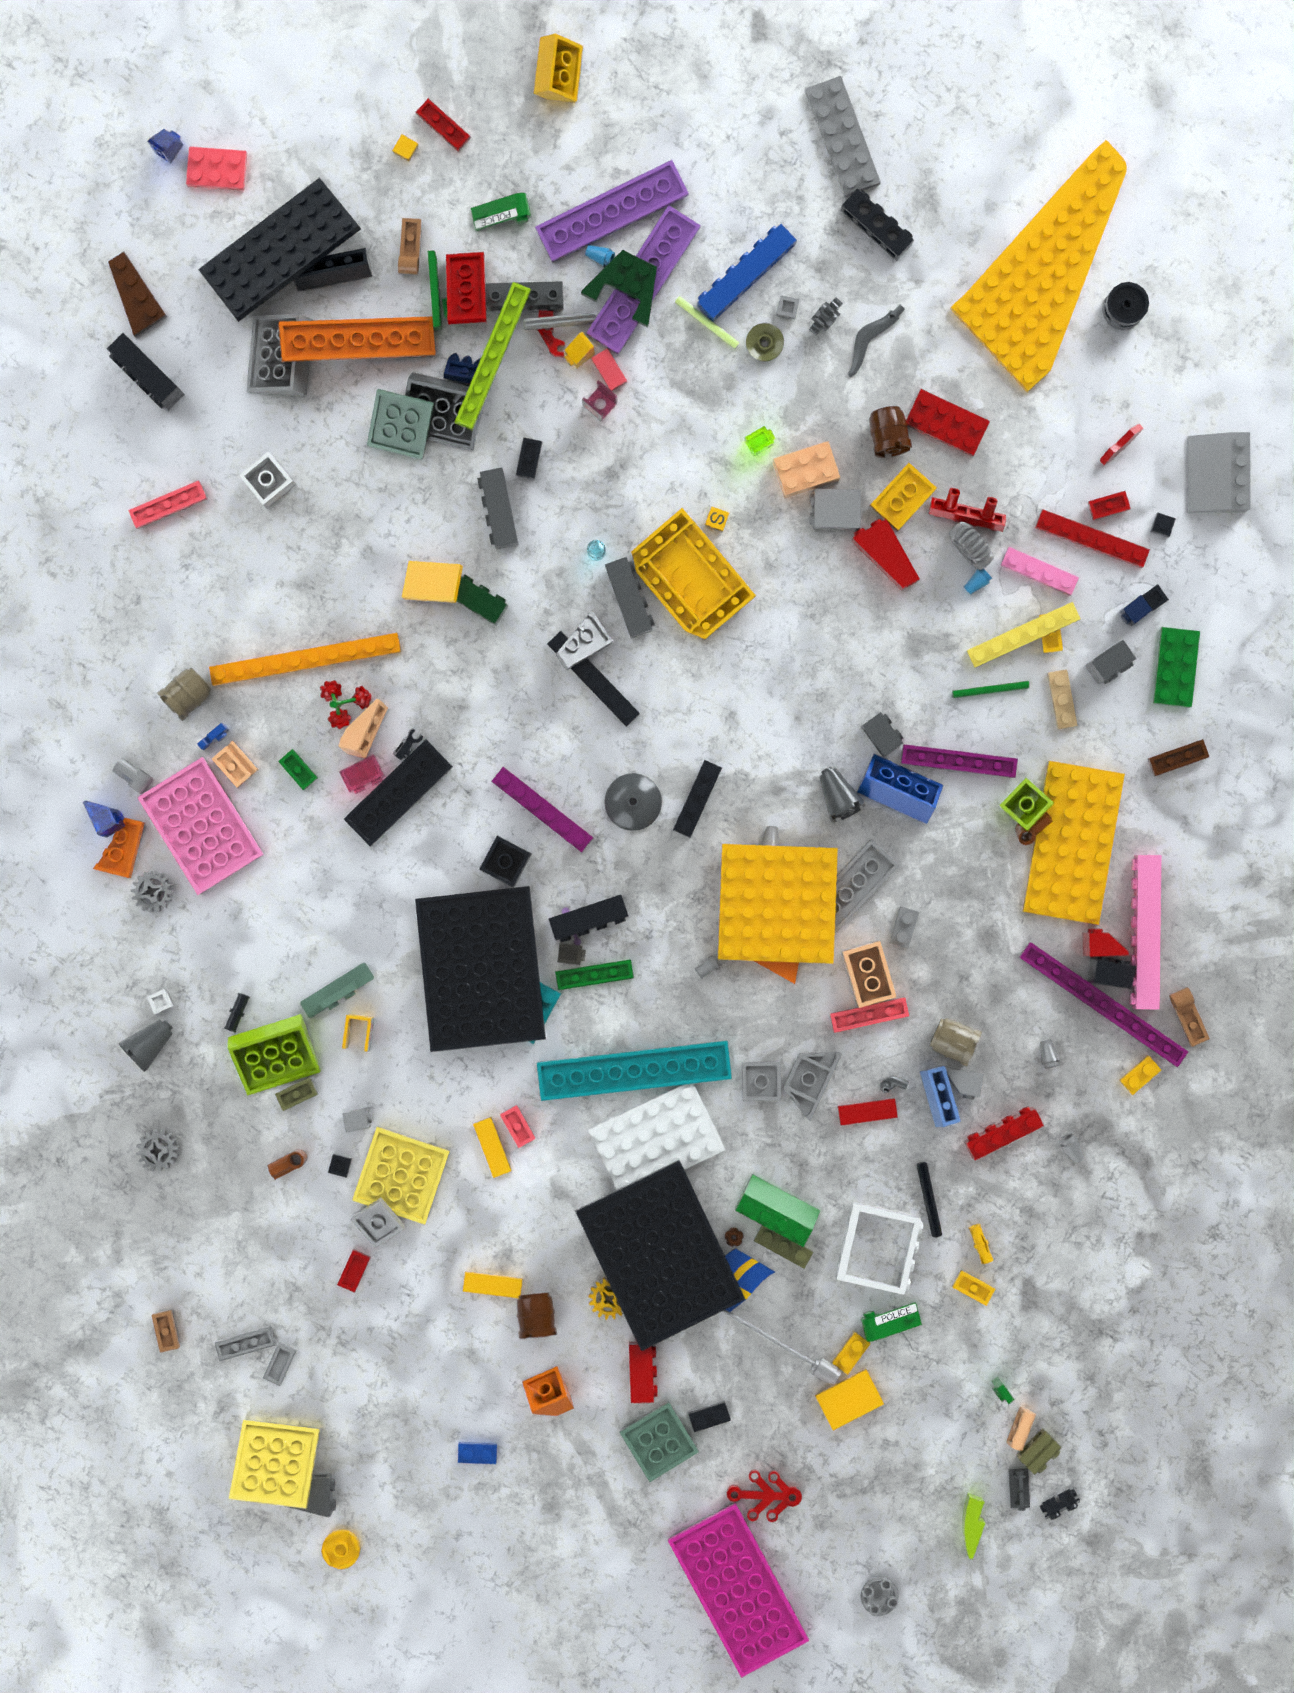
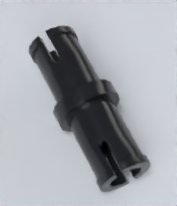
M238 992L234 1006L229 1010L231 1013L224 1029L236 1033L240 1019L245 1015L243 1012L250 998L249 996Z

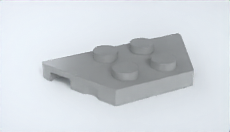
M840 1052L799 1053L783 1089L810 1121L842 1055Z

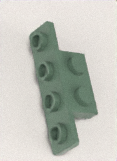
M362 963L301 1001L300 1005L307 1016L312 1018L326 1008H329V1010L339 1005L338 1001L342 998L347 1000L356 994L354 991L373 980L374 976L367 964Z

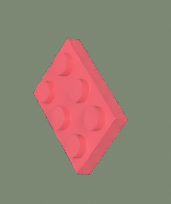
M189 147L186 185L188 187L244 191L247 152L242 150Z

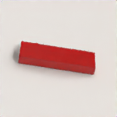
M429 98L416 111V115L458 152L471 139V136Z
M895 1098L838 1106L841 1126L898 1118Z

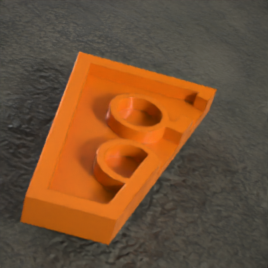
M124 818L113 835V840L108 848H105L102 853L103 856L93 869L131 878L145 822Z

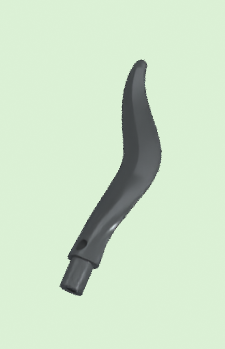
M899 304L883 318L865 325L859 330L855 341L853 364L848 373L849 377L854 376L860 369L870 340L888 329L899 319L898 316L905 310L902 305Z

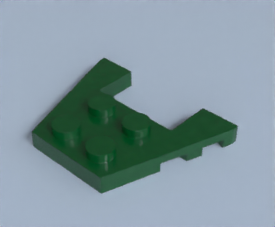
M622 250L581 291V295L597 302L605 285L640 301L632 320L648 328L657 266Z

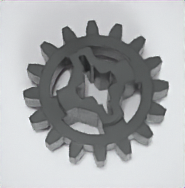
M834 298L830 304L825 302L811 318L814 323L809 330L814 335H817L822 329L827 331L840 316L838 310L843 303L838 298Z

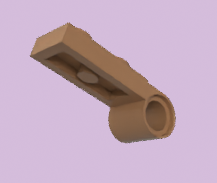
M402 218L400 256L398 259L399 274L418 275L421 219Z
M1186 987L1170 994L1171 1003L1190 1046L1193 1047L1209 1040L1210 1038L1195 1007V1000L1189 988Z

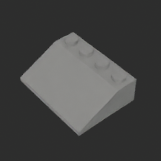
M301 314L253 316L247 392L288 396L307 394L310 361H281L278 323L286 321H313V319Z
M1250 432L1188 436V512L1245 513L1250 510Z

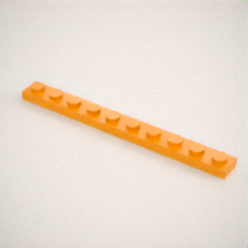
M398 633L210 666L209 670L212 686L399 653L401 652Z

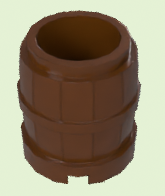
M899 406L883 407L870 414V435L874 443L875 457L886 458L885 454H891L894 457L910 451L912 442L909 439L908 423L906 422L903 410Z
M549 1292L519 1295L516 1314L520 1329L518 1331L519 1339L557 1335V1328L554 1327L555 1310L553 1308L552 1296H549Z

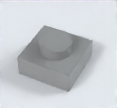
M781 295L776 316L795 320L799 299Z

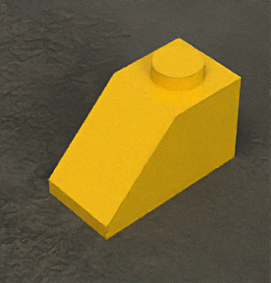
M581 332L566 347V356L564 358L570 366L574 365L577 369L595 355L594 346L585 334Z

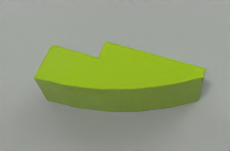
M967 1492L963 1508L962 1532L966 1553L969 1559L973 1560L985 1526L984 1519L980 1517L984 1500L982 1497Z

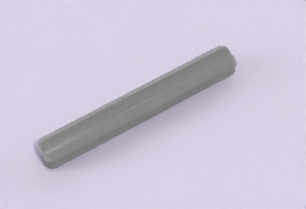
M592 312L530 318L523 320L524 330L592 324L596 319V314Z

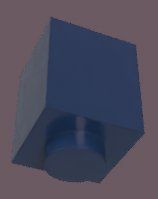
M1140 595L1119 612L1122 614L1120 615L1121 619L1127 625L1130 624L1132 626L1153 609Z

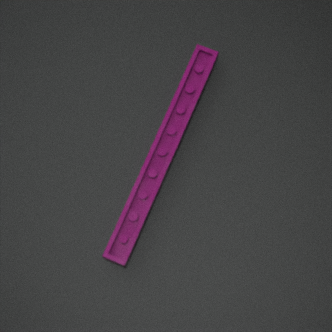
M1029 942L1020 954L1019 958L1174 1066L1179 1067L1188 1054L1186 1049L1032 942Z

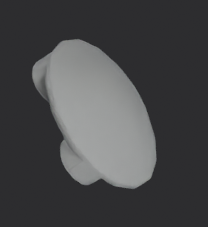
M875 1577L867 1581L863 1586L860 1595L861 1602L865 1610L872 1616L886 1615L897 1608L898 1589L888 1578Z

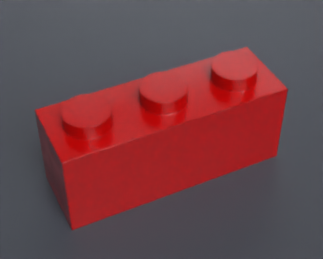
M637 1341L629 1342L631 1403H654V1397H658L657 1385H653V1377H657V1366H653V1358H656V1346H651L641 1351Z

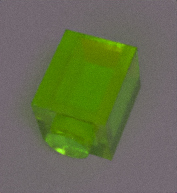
M763 426L747 435L744 441L754 457L772 447L775 436L771 429L767 430Z

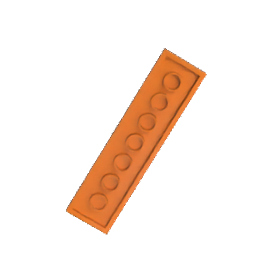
M432 316L286 321L278 323L282 362L436 355Z

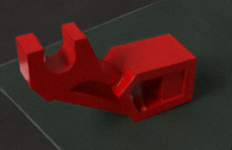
M539 310L538 318L554 316L553 311ZM549 328L548 331L546 329H537L549 349V353L554 357L564 358L565 353L559 352L557 349L560 346L565 347V342L554 338L552 334L554 328Z

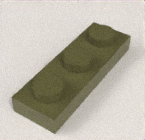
M761 1225L754 1238L756 1243L805 1269L813 1254V1251L807 1247H802Z

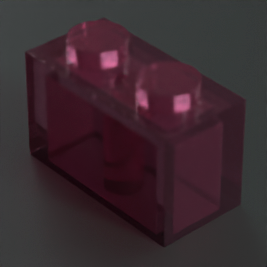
M374 754L339 771L350 793L355 792V794L366 790L365 786L371 783L372 786L379 784L383 781L382 778L385 777L384 771Z

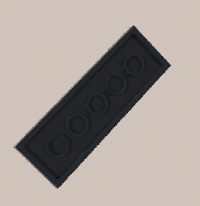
M426 739L363 799L344 820L371 847L453 766Z

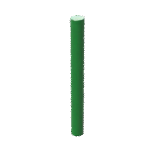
M1029 681L953 690L952 696L953 698L1028 689Z

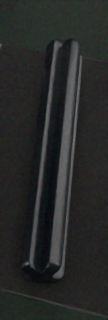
M926 1162L917 1163V1170L931 1235L933 1238L942 1236V1230L928 1165Z

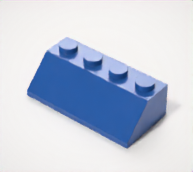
M873 754L857 793L927 824L936 809L943 785Z

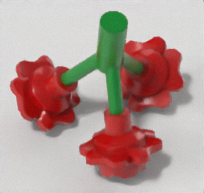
M336 680L331 682L325 681L324 686H320L321 698H325L327 702L333 700L330 702V707L336 709L331 711L330 717H328L332 728L342 729V727L348 726L351 720L348 711H342L339 708L341 705L353 702L359 705L361 709L369 707L372 696L363 686L355 688V694L352 698L342 701L337 700L338 696L342 695V686L337 684Z

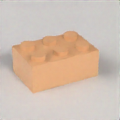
M829 441L773 459V466L784 499L838 482L840 479Z
M880 941L842 951L857 1007L861 1008L896 997Z

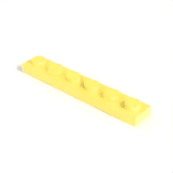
M1071 602L968 649L967 653L974 668L1075 623L1081 620L1074 603Z

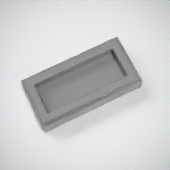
M279 1342L263 1379L281 1386L297 1350Z

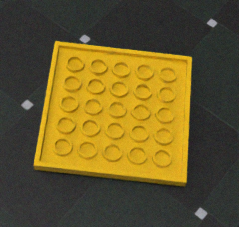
M722 844L718 960L834 964L838 848Z

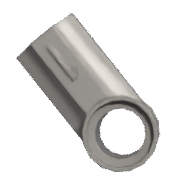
M121 758L112 770L140 794L145 791L153 780L150 775L141 769H137L124 758Z

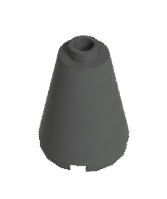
M828 767L821 772L822 775L819 778L831 822H837L836 818L839 817L842 820L851 817L861 810L860 806H866L864 800L836 768Z
M158 1020L124 1039L118 1045L145 1072L173 1034L170 1031L173 1027L166 1020L163 1022Z

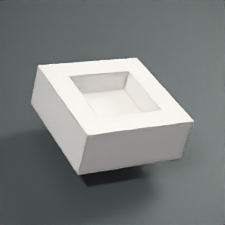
M166 989L147 996L154 1014L173 1007Z

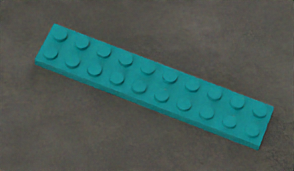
M727 1040L537 1062L541 1101L732 1079Z

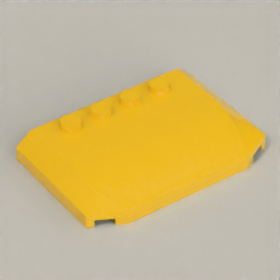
M683 508L677 511L631 551L635 570L640 578L686 632L702 639H707L756 597L751 588Z

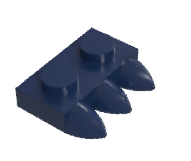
M453 353L447 360L444 379L470 384L481 358L472 364L471 357L467 355L460 362L458 354Z

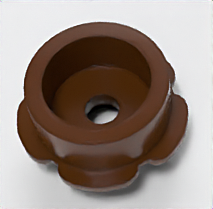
M730 1228L725 1233L726 1243L729 1246L733 1247L742 1244V1239L744 1238L742 1231H739L737 1228Z

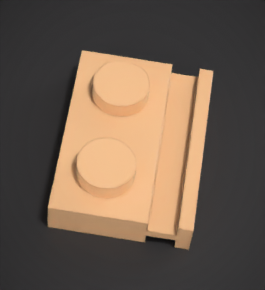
M231 741L228 746L212 758L215 764L237 788L259 770L234 741Z

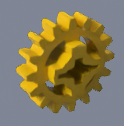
M603 1277L602 1283L597 1280V1287L591 1286V1290L594 1293L588 1295L589 1298L593 1299L589 1302V1305H594L592 1312L598 1311L599 1318L604 1314L605 1320L608 1319L609 1315H612V1318L615 1319L617 1313L622 1316V1310L612 1289H607L606 1287L610 1286L609 1282L605 1277ZM599 1291L602 1297L597 1302L596 1295ZM606 1295H613V1302L610 1300L605 1301ZM608 1307L612 1310H604L603 1308Z

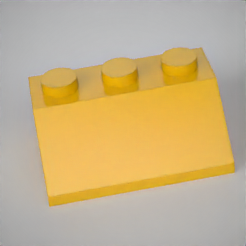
M556 33L540 37L533 94L547 100L577 102L583 45Z

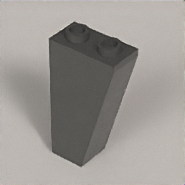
M332 1473L312 1474L307 1509L289 1508L331 1517L333 1511L336 1510V1499H332V1491H335V1479H332Z

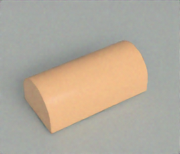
M1023 1407L1018 1409L1006 1441L1011 1448L1023 1451L1036 1417L1034 1412Z

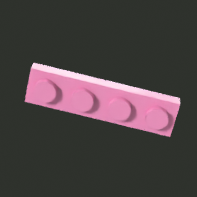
M1008 547L1001 563L1003 567L1069 596L1072 595L1079 579L1075 575L1011 547Z

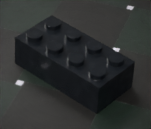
M124 333L107 348L111 353L109 357L120 368L124 366L122 370L134 382L138 380L136 384L147 395L151 393L149 397L161 409L165 406L170 410L185 395Z

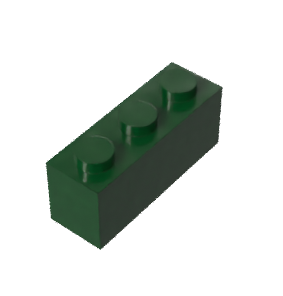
M464 574L463 577L461 576L456 602L496 626L508 608V605L505 603L506 600L498 594L495 597L489 594L490 590L481 584L478 587L473 584L474 580Z

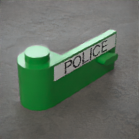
M526 193L512 194L471 208L476 231L509 220L523 224L531 218Z
M916 1302L881 1314L874 1311L863 1313L864 1317L861 1318L867 1342L880 1340L922 1325Z

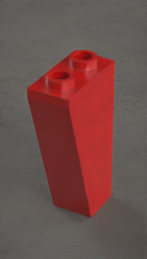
M878 519L870 524L871 527L869 529L861 528L853 533L855 535L851 540L853 544L901 591L920 580L887 519L883 521Z

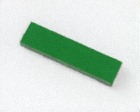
M434 250L428 251L433 327L435 331H442L437 255Z
M631 959L555 971L558 990L634 978Z

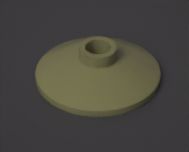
M770 323L755 325L746 337V348L749 354L759 361H771L777 358L784 347L782 332ZM767 341L768 346L763 347L761 342Z

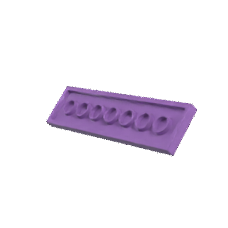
M670 160L536 226L535 229L553 263L689 196V193L673 160Z
M668 205L636 257L657 266L652 302L701 228V225ZM614 289L586 335L619 355L639 324L633 321L632 317L640 301Z

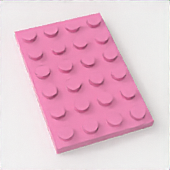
M201 757L137 797L197 895L202 894L264 855L204 757Z

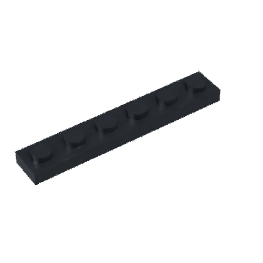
M560 631L547 645L557 653L568 638ZM588 658L570 668L626 727L640 715L634 706Z

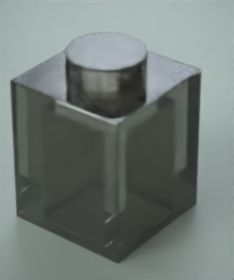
M559 943L557 962L581 965V961H585L586 950H582L583 945Z

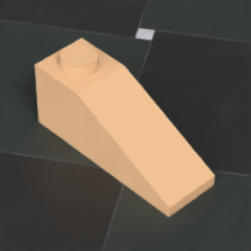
M376 699L345 729L338 746L347 754L366 759L388 707L381 700Z

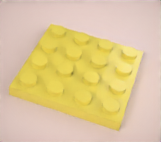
M377 1126L352 1201L368 1206L382 1198L397 1216L425 1225L450 1151Z
M243 1420L229 1499L307 1509L320 1430Z

